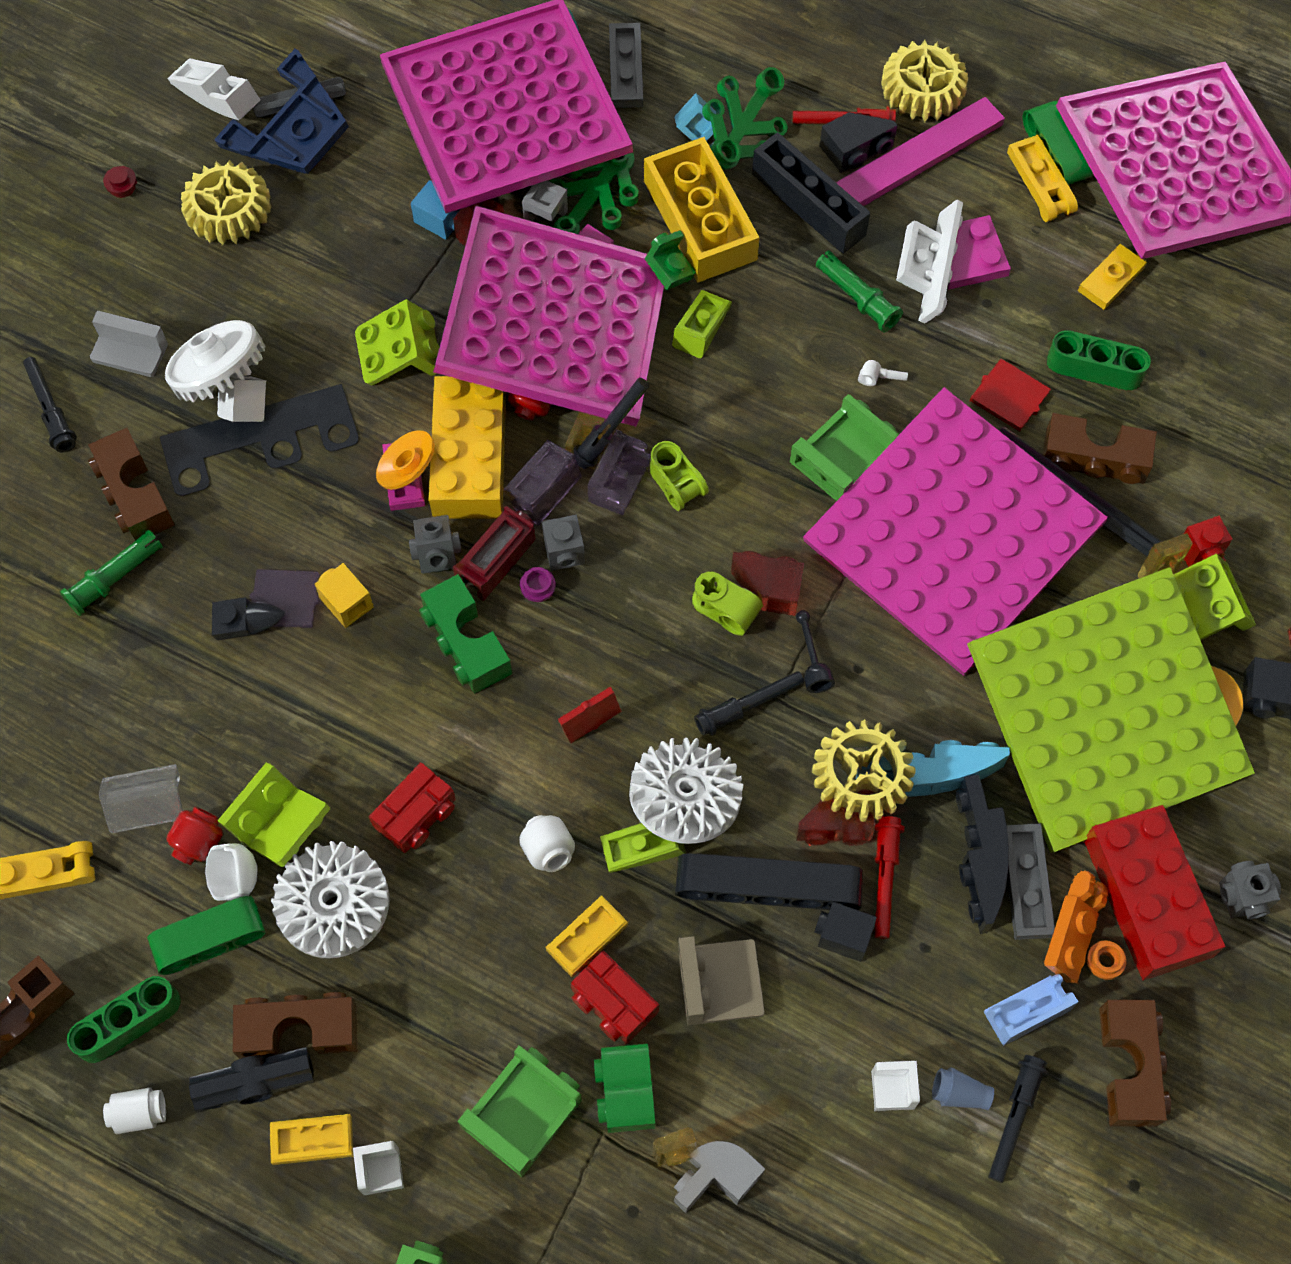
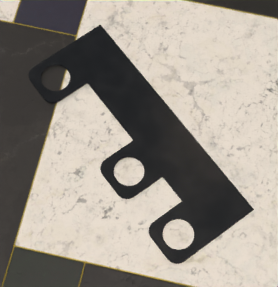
M342 384L267 405L265 406L264 420L262 422H233L222 418L160 436V441L176 494L183 496L204 490L209 486L210 480L203 458L261 442L268 466L278 468L298 462L302 457L295 431L317 425L323 445L328 451H336L355 445L359 437ZM337 424L347 426L350 430L349 438L343 443H333L330 441L328 431L332 426ZM279 441L289 442L293 447L292 455L286 460L275 459L271 455V448L275 443ZM187 468L197 469L201 474L200 482L191 488L184 487L179 483L180 473Z

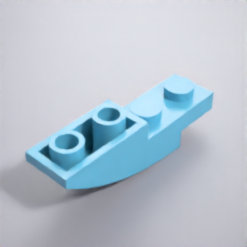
M947 740L940 742V744H934L930 758H925V755L921 753H912L913 760L908 765L916 769L914 777L910 778L914 785L910 792L905 793L907 796L938 794L960 788L964 777L979 775L980 780L1004 767L1010 755V747H999L997 743L982 742L976 746L962 745L959 741ZM882 756L879 765L887 773L886 777L894 781L892 767L888 760ZM872 762L867 768L862 766L860 770L858 767L856 779L860 774L865 775L866 771L869 774Z

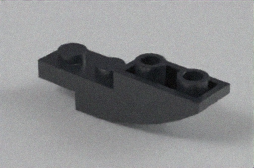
M973 775L964 777L959 790L956 791L958 810L960 813L965 812L968 826H965L964 829L966 842L969 848H974V850L967 851L962 864H959V875L963 887L968 886L971 900L968 901V912L971 922L973 924L977 923L980 934L988 933L992 927L1002 903L1008 874L1009 844L1003 807L988 810L980 776Z

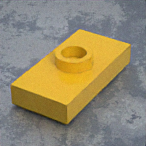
M1120 243L1080 284L1078 292L1105 310L1143 271L1147 262Z
M601 895L546 946V951L573 978L628 926V922Z
M344 1114L270 1122L271 1163L278 1165L354 1157L352 1116Z

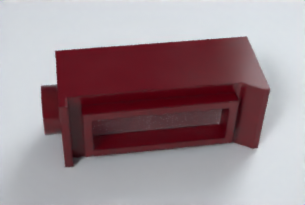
M505 506L501 515L464 558L453 566L454 576L459 574L463 583L468 580L474 584L478 598L484 601L536 540L532 519L520 510L515 512L508 506Z

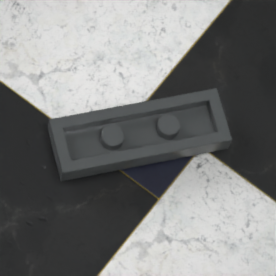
M609 23L611 100L615 108L643 107L640 23Z
M1041 824L1007 825L1009 844L1007 882L1014 939L1052 938L1055 926Z

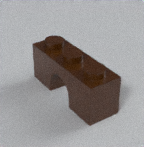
M1052 413L1045 434L1044 456L1065 471L1081 472L1094 478L1108 477L1119 479L1127 484L1145 483L1153 467L1157 431L1122 425L1113 445L1099 446L1094 444L1086 434L1087 419Z
M127 427L88 444L94 456L88 462L96 478L104 477L107 483L101 489L109 505L117 504L120 510L114 516L123 534L130 531L136 541L147 530H150L155 535L175 526L154 482L140 488L129 487L130 482L136 476L147 472L148 469Z
M39 955L7 982L11 987V991L0 1003V1059L75 994L53 967Z
M343 992L323 994V999L307 1000L305 995L285 996L284 1002L268 1003L267 998L261 997L245 999V1004L233 1005V1053L239 1059L254 1055H265L266 1057L278 1055L279 1043L283 1033L295 1025H305L311 1028L312 1047L318 1054L357 1052V1005L352 997H346V993Z
M1107 1000L1099 1008L1103 1047H1118L1126 1050L1133 1057L1136 1065L1134 1078L1114 1079L1106 1086L1109 1125L1157 1127L1167 1120L1166 1115H1170L1171 1098L1169 1092L1164 1091L1162 1076L1166 1075L1167 1058L1165 1052L1160 1051L1159 1036L1163 1033L1161 1012H1156L1155 1000Z

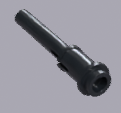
M28 357L23 361V365L44 412L41 414V418L50 435L49 444L57 452L70 451L76 445L77 436L73 430H70L62 408L56 407L36 358Z
M639 377L601 425L596 424L582 444H578L573 448L574 454L572 459L575 464L583 469H588L597 464V457L608 443L613 440L612 433L649 388V383L645 379ZM610 424L611 427L599 440L598 437L600 436V434L604 431L607 425Z
M796 671L738 700L735 697H731L729 700L708 710L702 708L699 710V714L694 716L695 724L703 736L707 734L713 736L716 734L717 729L742 719L744 712L803 685V676L799 671Z
M1025 1055L1023 1061H1019L1017 1064L1020 1067V1071L1012 1095L1009 1097V1101L1013 1104L988 1178L993 1181L1004 1182L1027 1110L1034 1108V1102L1042 1078L1048 1076L1049 1072L1046 1070L1048 1063L1040 1058Z

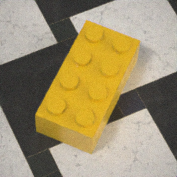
M705 137L644 158V183L670 232L674 233L681 230L684 237L678 247L696 271L694 278L697 283L757 261L759 236Z
M434 376L432 438L435 443V449L430 461L429 503L432 517L448 515L449 519H497L503 512L505 391L449 376Z

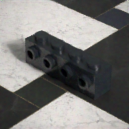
M778 132L754 150L752 175L842 254L846 253L867 235L870 212Z

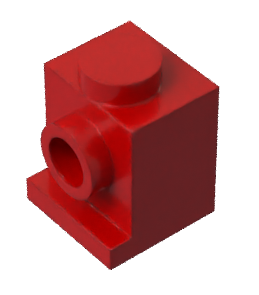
M1216 516L1188 526L1177 547L1188 567L1214 554L1219 555L1226 561L1224 552L1231 543L1232 537L1220 516Z

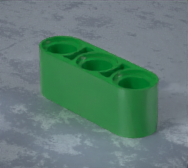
M1056 100L1024 111L1022 119L1025 131L1029 137L1039 135L1068 186L1093 177L1092 170L1056 108L1058 103Z
M1068 330L1061 331L1055 335L1047 355V365L1055 373L1130 391L1141 386L1151 364L1149 354L1142 348Z
M244 896L157 929L150 933L147 939L159 975H170L253 943L262 938L266 931L254 897Z
M152 976L71 1027L67 1035L68 1047L74 1054L86 1062L98 1063L172 1017L180 1007V994L163 977ZM167 990L165 1001L160 1005L152 1006L151 999L157 991ZM125 1012H132L131 1022L123 1028H118L117 1020L119 1016ZM97 1033L98 1038L95 1046L89 1050H83L84 1039L90 1034Z

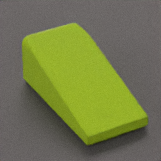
M701 290L676 326L672 346L692 356L702 358L729 311L732 302Z
M642 823L600 836L610 873L686 854L683 843L661 838L648 830Z

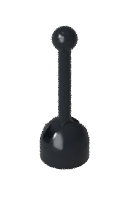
M801 610L796 614V620L802 625L812 664L806 669L804 674L806 689L810 693L825 692L834 687V676L831 669L825 663L818 662L808 624L810 614L806 610Z

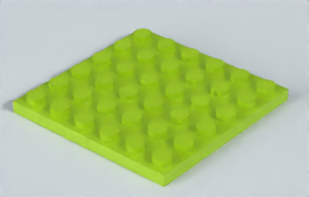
M1170 567L967 643L1007 746L1010 747L1011 756L1038 824H1041L1042 834L1050 852H1056L1086 840V835L1092 826L1159 805L1168 808L1255 774Z

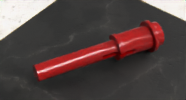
M886 106V109L857 108V112H850L896 122V109H890V106ZM793 110V124H827L848 112Z
M882 816L874 827L878 831L875 863L879 864L876 904L877 918L874 937L877 939H889L894 866L899 865L900 833H903L905 828L901 825V819L893 816Z

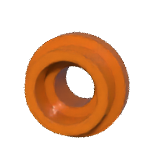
M1099 941L1089 949L1087 965L1090 971L1098 978L1111 980L1117 978L1124 971L1126 955L1118 944L1111 941ZM1101 955L1108 956L1112 961V966H1103L1100 963L1099 957Z

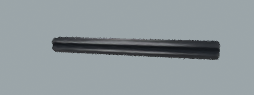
M1006 427L999 429L1002 434L1106 515L1108 518L1104 525L1155 563L1160 564L1165 560L1171 551L1170 546Z

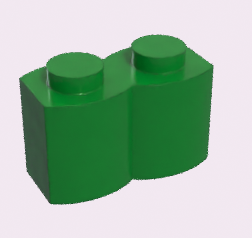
M648 1044L601 1048L602 1059H594L596 1083H604L605 1098L597 1099L599 1123H607L608 1133L655 1129Z

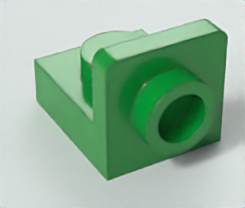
M681 230L669 235L666 232L658 235L651 242L652 247L645 257V261L666 290L692 280L696 274L694 268L678 248L684 237Z

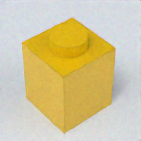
M344 563L337 568L325 571L320 576L318 582L315 583L319 598L345 628L374 608L370 593Z

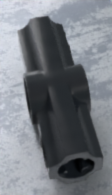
M307 1047L270 1057L254 1055L231 1063V1067L189 1077V1090L194 1109L197 1113L237 1102L240 1105L253 1104L273 1097V1093L314 1083V1069Z

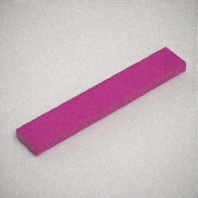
M984 97L836 183L862 206H865L1004 124L1005 118Z

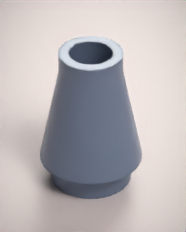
M952 1067L948 1070L940 1068L937 1071L932 1087V1099L940 1101L941 1106L990 1109L994 1098L993 1087L987 1086Z

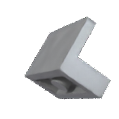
M97 311L92 323L99 337L90 355L91 361L104 366L154 377L168 346L161 326Z

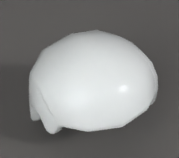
M236 843L215 845L208 853L205 868L207 887L212 897L217 901H231L239 897L249 896L250 892L254 889L257 881L258 867L253 854L243 845Z

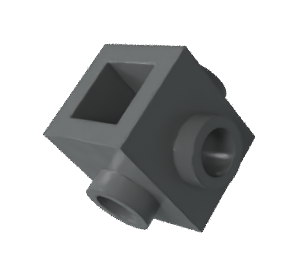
M442 515L413 520L415 539H409V547L412 561L419 560L421 573L442 572L453 569V566L456 565L455 554L462 553L459 533L451 532L449 516Z
M1253 861L1237 863L1231 866V871L1219 882L1221 897L1227 906L1231 919L1247 916V919H1256L1270 914L1269 909L1280 900V882L1278 877L1274 873L1272 874L1269 863L1254 865Z

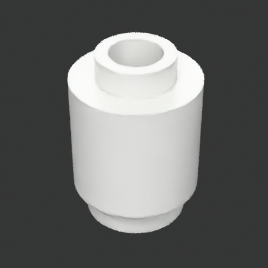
M150 1087L111 1094L110 1102L105 1103L103 1108L106 1127H112L115 1134L155 1128L157 1123L165 1122L166 1104L162 1090L153 1091Z

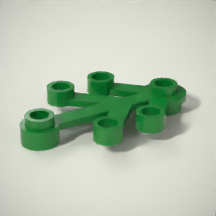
M768 67L757 76L756 91L743 112L738 95L739 83L737 79L728 75L718 82L717 91L720 96L726 99L732 130L728 135L722 116L725 111L722 102L718 99H711L703 106L702 114L706 120L711 121L715 138L710 148L723 170L732 169L739 163L740 159L753 158L754 150L766 141L761 140L755 145H739L744 136L768 135L772 137L778 132L775 130L774 124L779 128L778 133L781 136L786 134L788 126L781 117H775L771 121L753 122L767 97L774 96L784 86V77L778 69ZM725 83L730 86L731 91L726 88ZM710 106L716 110V114L711 111Z
M629 153L566 174L569 178L574 179L579 178L583 173L602 170L594 178L565 183L557 178L550 180L549 182L567 189V197L584 194L568 216H563L555 222L554 228L579 234V224L598 199L602 208L603 226L609 230L619 228L622 223V214L614 205L609 184L614 177H617L620 186L619 200L621 204L628 207L637 204L639 190L637 186L632 184L629 174L634 166V154ZM626 193H632V194H633L632 197H626V196H624V195H625ZM610 216H614L617 219L608 220L607 218Z

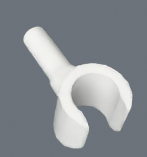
M869 360L863 365L858 382L865 386H874L878 377L907 381L908 373L881 368L878 362Z

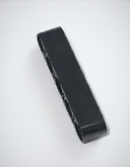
M688 853L678 856L675 895L690 900L830 910L832 902L855 910H860L862 908L863 869L841 864Z

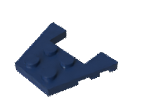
M295 48L280 64L277 71L281 77L298 88L296 93L259 135L256 136L232 119L214 141L221 149L308 174L349 128V125L299 50Z

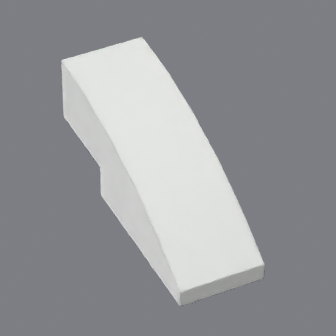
M188 59L168 77L172 85L198 103L221 115L238 121L260 101V98L247 79L230 76L223 65Z

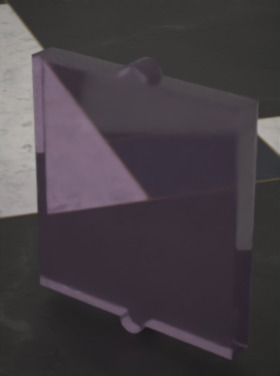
M256 569L254 592L249 597L252 602L269 603L285 611V616L274 627L313 628L315 606L320 602L315 583L319 580V573L314 571Z

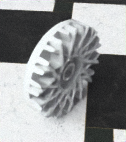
M233 320L214 325L194 335L174 353L166 367V382L180 400H191L194 403L198 396L201 400H205L207 396L213 399V389L216 386L222 393L225 392L226 387L234 388L229 377H239L241 380H244V376L251 375V370L248 366L258 365V362L263 359L260 352L265 351V344L255 327L248 322Z
M671 738L669 745L662 741L659 749L656 751L651 746L648 754H642L640 763H635L634 771L632 772L629 796L635 815L652 833L672 842L691 844L716 838L732 825L740 809L743 784L741 783V776H736L737 765L735 763L730 764V757H727L724 761L720 757L721 749L719 747L712 750V744L708 743L706 749L698 747L699 740L697 738L693 740L691 745L688 738H684L682 745H674V738Z
M330 841L329 846H321L319 843H315L314 849L311 850L310 847H306V853L298 857L294 854L292 856L293 862L286 863L285 872L282 876L280 874L277 875L279 882L273 886L275 897L271 898L274 906L272 911L276 917L278 927L294 947L314 957L338 958L362 949L378 934L387 917L389 890L386 879L377 862L373 861L366 851H360L357 846H354V848L347 847L344 842L336 845L335 842ZM338 897L333 905L325 904L330 898Z

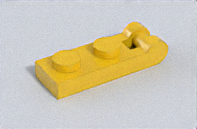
M1039 135L1010 144L1007 154L1036 201L1043 221H1052L1057 218V215L1062 213L1069 215L1077 212V200ZM1057 195L1059 201L1053 202L1051 197Z
M78 841L71 843L69 846L0 858V899L77 886L95 881L94 867L90 866V857L93 856L92 842ZM74 861L75 868L71 871H66V862Z

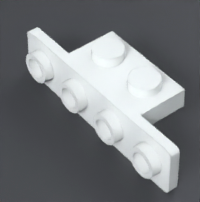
M955 200L940 212L936 231L915 220L906 229L896 281L923 294L919 321L924 324L935 316H939L947 305V298L945 296L948 283L952 278V259L957 251L958 244L956 243L958 229L963 221L961 216L963 202Z

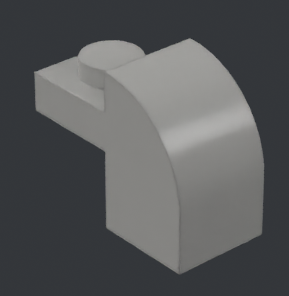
M724 1141L706 1143L690 1154L689 1161L699 1170L693 1173L689 1169L677 1182L674 1189L679 1193L675 1196L674 1202L687 1213L709 1186L714 1183L737 1205L761 1178L765 1168L738 1145Z

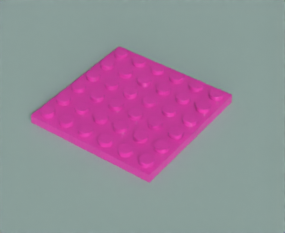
M552 0L380 54L382 66L445 213L633 153V144L564 0Z
M1226 61L1059 98L1056 108L1141 259L1291 223V168Z
M476 206L433 372L606 419L639 377L647 381L664 286L645 261L646 253ZM644 394L621 423L637 426Z
M944 387L803 536V540L954 669L965 676L975 666L967 643L1010 627L1106 523L1108 517Z

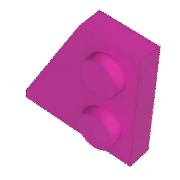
M990 215L962 221L957 233L956 243L958 247L952 259V278L948 283V290L1009 276L1011 268Z

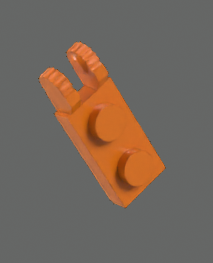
M1086 870L1074 876L1075 878L1070 886L1068 895L1064 898L1044 961L1045 966L1053 973L1060 974L1066 983L1078 982L1081 969L1085 963L1090 940L1096 928V921L1099 915L1097 912L1106 906L1107 896H1109L1106 885L1099 881L1096 882L1095 876Z

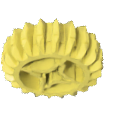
M925 40L919 46L913 41L908 48L900 46L897 53H892L888 62L884 65L881 81L882 89H884V99L890 100V108L899 107L900 116L909 113L911 120L916 116H920L923 118L924 123L929 116H932L936 121L941 117V114L949 117L953 109H958L967 91L968 73L965 72V63L960 62L959 54H950L949 46L944 49L939 48L938 41L933 46L927 45Z
M230 160L225 166H221L216 161L214 168L209 169L203 165L202 174L193 173V181L185 182L186 191L181 193V210L187 225L191 230L194 229L195 234L199 238L205 236L209 243L218 239L222 245H224L227 239H231L237 244L238 237L244 236L249 240L250 231L259 232V223H267V213L271 212V196L269 189L266 188L265 180L261 175L258 176L253 167L247 169L243 162L234 167Z
M865 719L861 721L859 729H856L849 721L845 725V733L837 727L834 728L831 733L832 739L824 737L821 741L823 749H818L815 752L814 759L818 763L813 764L812 773L819 777L815 779L814 786L817 789H824L821 793L822 802L834 799L831 807L833 812L838 811L841 807L846 808L845 818L847 819L852 817L853 812H859V818L862 822L867 820L869 812H872L877 821L882 818L883 809L893 814L897 808L896 803L904 804L907 799L905 792H910L913 788L914 783L910 778L914 777L916 769L908 765L912 762L913 755L910 752H903L906 747L905 740L893 741L896 734L894 729L888 731L886 735L881 733L882 724L880 722L872 730L868 729V723ZM867 747L870 749L868 751L859 752L857 750H854L853 748ZM882 756L888 760L892 767L894 781L886 777L887 773L879 765ZM834 760L842 764L841 769L848 775L844 786L835 775L833 768ZM872 762L869 774L866 771L865 775L860 774L855 780L858 767L860 770L862 766L867 768ZM863 789H868L876 794L861 795L857 794V792Z

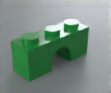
M459 574L420 594L423 607L419 609V612L427 627L434 626L440 636L436 637V641L444 656L452 655L457 665L453 666V670L462 686L469 684L473 693L476 694L512 674L510 659L493 631L480 638H468L460 633L466 623L478 617L476 603Z

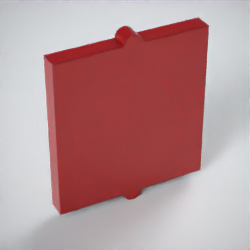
M1000 359L988 375H983L982 383L971 396L970 401L1020 432L1032 415L1038 414L1039 406L1051 389L1003 359Z
M609 687L588 701L582 702L580 706L560 717L558 721L567 739L572 743L588 732L597 729L601 724L622 711L614 691Z

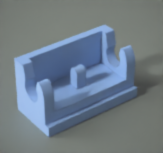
M1060 974L1049 976L983 1011L1003 1046L1068 1013L1078 1003L1073 992L1066 994L1061 986L1063 978Z

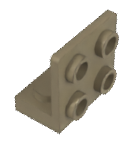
M694 936L679 938L678 954L687 1026L757 1018L764 1015L765 1011L754 940L749 939L695 946Z

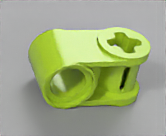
M662 441L653 447L651 451L650 474L676 511L684 509V504L699 495L704 497L709 493L705 479L693 467L678 445L670 441ZM670 460L674 464L670 466H663L659 463V461Z
M702 573L695 582V591L692 597L694 608L735 635H744L763 607V603L757 595L739 587L719 573Z

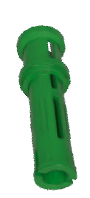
M830 250L818 258L816 267L858 303V311L863 315H869L878 324V329L881 332H888L899 322L903 309L899 306H893L883 297V291L879 288L868 286Z
M147 530L145 534L98 570L88 569L84 572L85 577L68 590L63 588L59 592L71 609L78 616H81L88 605L100 596L105 598L109 595L111 591L110 586L156 551L163 548L162 544L157 540L145 547V545L156 538L150 530Z

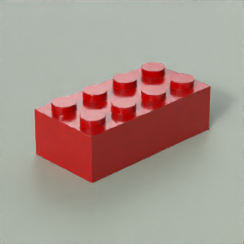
M1163 805L1092 826L1086 835L1087 839L1084 840V843L1100 881L1108 888L1109 896L1107 898L1142 981L1214 958L1225 948L1222 937Z

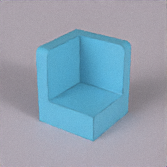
M697 93L682 107L674 118L677 128L693 141L705 137L707 141L713 135L711 121L706 120L702 114V108L706 102ZM710 106L711 111L716 114V111Z

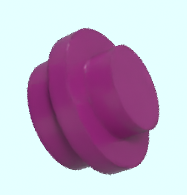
M531 568L523 574L520 580L521 592L526 599L532 602L546 601L555 592V578L550 571L544 568Z

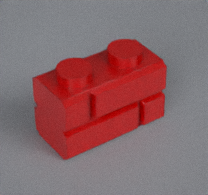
M420 762L369 815L372 826L401 852L406 853L411 847L417 849L426 841L429 836L428 829L436 820L442 822L452 813L455 808L453 803L456 800L455 794L447 783Z
M602 951L571 983V989L575 993L571 997L573 1002L587 1015L593 1011L602 1020L599 1027L614 1042L621 1038L626 1044L630 1043L659 1012V1003L605 951Z

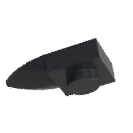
M246 597L212 602V636L216 640H224L263 632L278 623L285 616V611L269 603L250 602Z

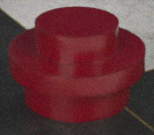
M116 166L106 172L103 183L110 194L118 198H125L134 192L137 178L134 171L129 167Z

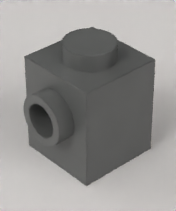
M577 514L542 521L543 538L550 570L585 564L584 544Z

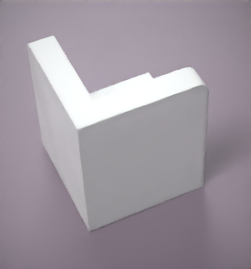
M244 376V380H241L239 377H229L234 388L226 387L224 393L218 389V417L233 422H262L265 410L266 380L252 376Z
M898 1061L877 1062L871 1071L875 1111L915 1109L920 1102L917 1062Z
M394 1141L353 1148L357 1187L363 1195L404 1188L399 1147Z

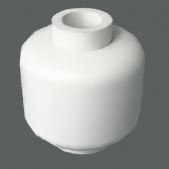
M552 815L535 816L527 822L520 835V846L535 869L556 872L566 867L571 861L575 850V842L559 817Z

